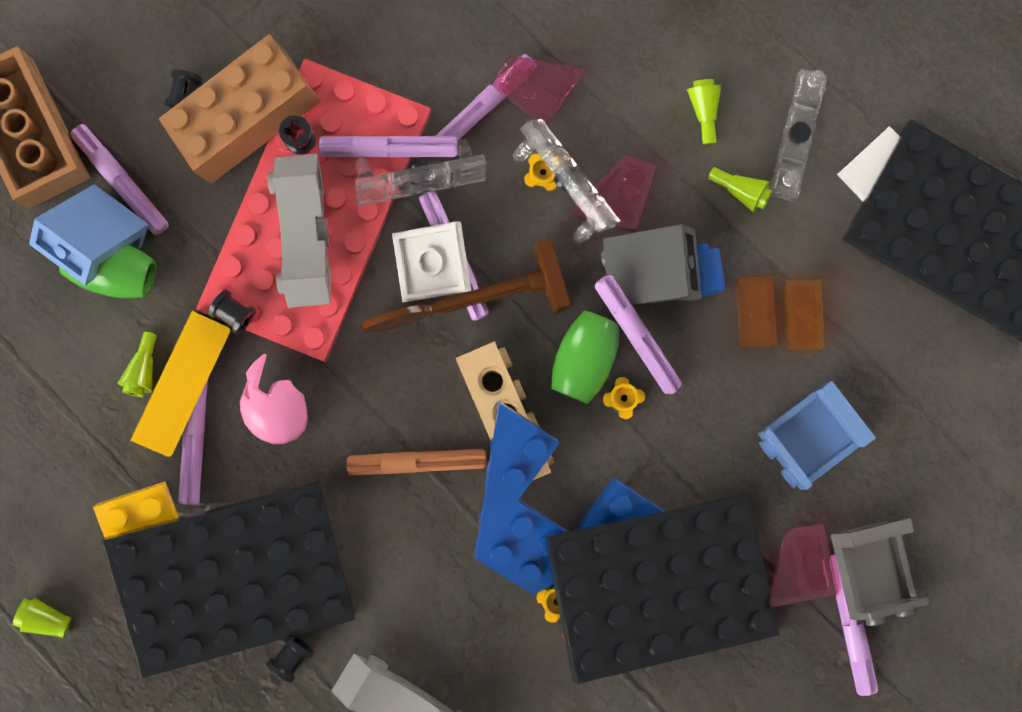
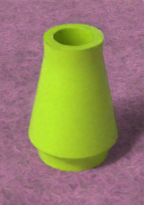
M24 598L15 614L13 626L19 627L20 632L64 638L71 624L72 617L60 613L37 598H33V600Z

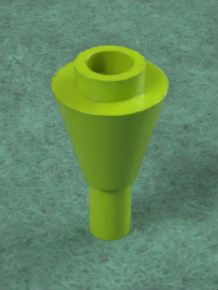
M714 79L694 81V87L687 89L697 119L701 123L703 145L717 143L715 121L721 85H714Z
M713 167L708 177V180L727 188L728 192L753 213L757 208L763 210L766 207L773 192L768 189L770 181L739 175L733 176L716 167Z
M143 332L138 352L134 354L117 382L118 385L123 387V393L135 397H144V393H152V353L157 339L156 334Z

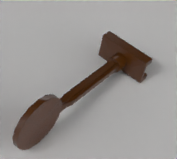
M551 238L538 241L533 249L539 269L525 273L524 277L446 297L432 305L409 306L383 313L364 321L361 326L365 333L385 331L416 322L433 313H448L525 291L533 293L544 289L552 314L566 311V307H569L571 304Z

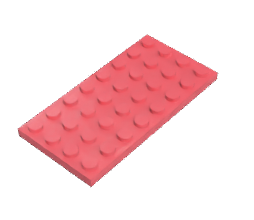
M304 58L299 71L320 99L317 105L301 117L307 120L316 136L315 147L305 155L318 154L324 190V218H327L330 245L327 249L328 266L331 268V304L288 308L285 294L278 293L276 275L282 272L281 232L276 194H270L268 187V172H273L276 157L298 156L286 147L278 133L266 145L196 310L208 315L209 307L219 293L227 289L232 293V298L247 308L251 306L256 310L252 322L245 329L246 331L326 363L396 198L392 190V174L396 183L397 195L412 157H322L319 153V139L322 136H422L431 114V108ZM302 130L297 131V135L292 137L294 141H298L299 135L304 134Z

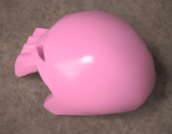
M263 354L255 360L246 372L247 383L240 399V412L245 425L260 440L271 444H286L298 439L306 430L308 414L303 393L293 386L290 380H280L272 383L268 394L258 389L267 354Z

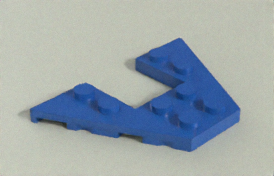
M498 401L474 556L482 564L532 595H535L554 584L544 536L563 533L568 530L521 501L520 497L560 442L557 438L501 401ZM613 476L574 530L665 510Z

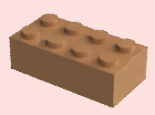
M268 34L158 119L192 171L212 184L279 133L280 124L285 118L292 115L302 116L317 105L320 99L286 51Z
M16 46L0 54V175L12 199L30 209L91 179L34 60Z

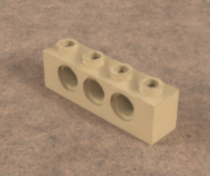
M494 341L456 358L490 440L494 434L497 413L496 405L498 401L505 405L513 406L517 413L539 427L533 412L531 411L526 414L522 406L521 400L526 399V395L519 379L512 381L507 371V368L512 367V363L505 347L498 349ZM497 373L502 377L503 385L499 390L490 392L483 387V379L487 374ZM552 455L533 480L551 473L549 465L554 464Z

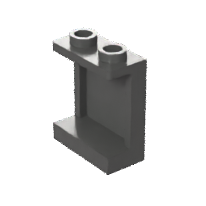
M681 224L603 238L604 249L601 252L603 266L606 268V276L612 275L632 306L679 299L686 301L702 299L695 229Z
M911 518L888 519L830 534L851 620H865L867 626L880 625L888 622L887 616L896 614V617L915 615L918 613V607L930 604L928 596H917L915 593L902 535L914 532Z

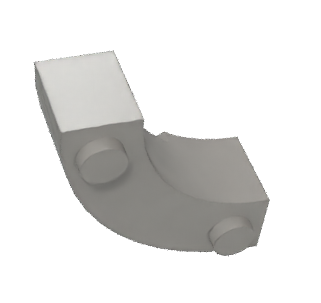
M318 154L276 157L273 172H268V187L270 194H276L281 232L282 272L276 275L278 293L285 294L288 308L331 304V268L328 266L327 247H330L327 218H324V190Z
M353 654L331 691L347 709L354 712H454L422 689L387 670L388 664L373 655L366 659Z

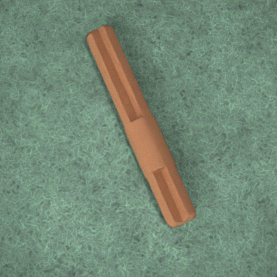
M484 449L351 455L347 458L346 465L349 475L483 469L486 467V452Z

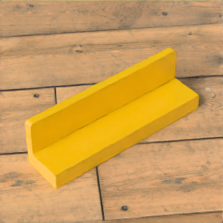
M194 311L191 312L130 441L167 457L172 456L231 331L229 327Z

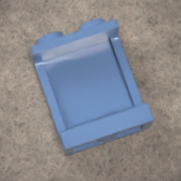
M94 184L36 217L29 245L86 286L95 280L99 264L113 256L117 251L128 245L137 249L141 248L149 224Z
M832 381L820 385L757 433L762 439L759 445L765 454L772 460L776 457L784 468L781 471L782 476L791 487L795 488L798 486L800 490L811 488L815 480L859 447H865L876 439Z

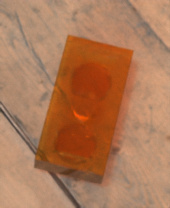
M773 276L737 278L736 291L740 348L777 346Z
M821 279L786 280L783 282L786 351L824 350Z

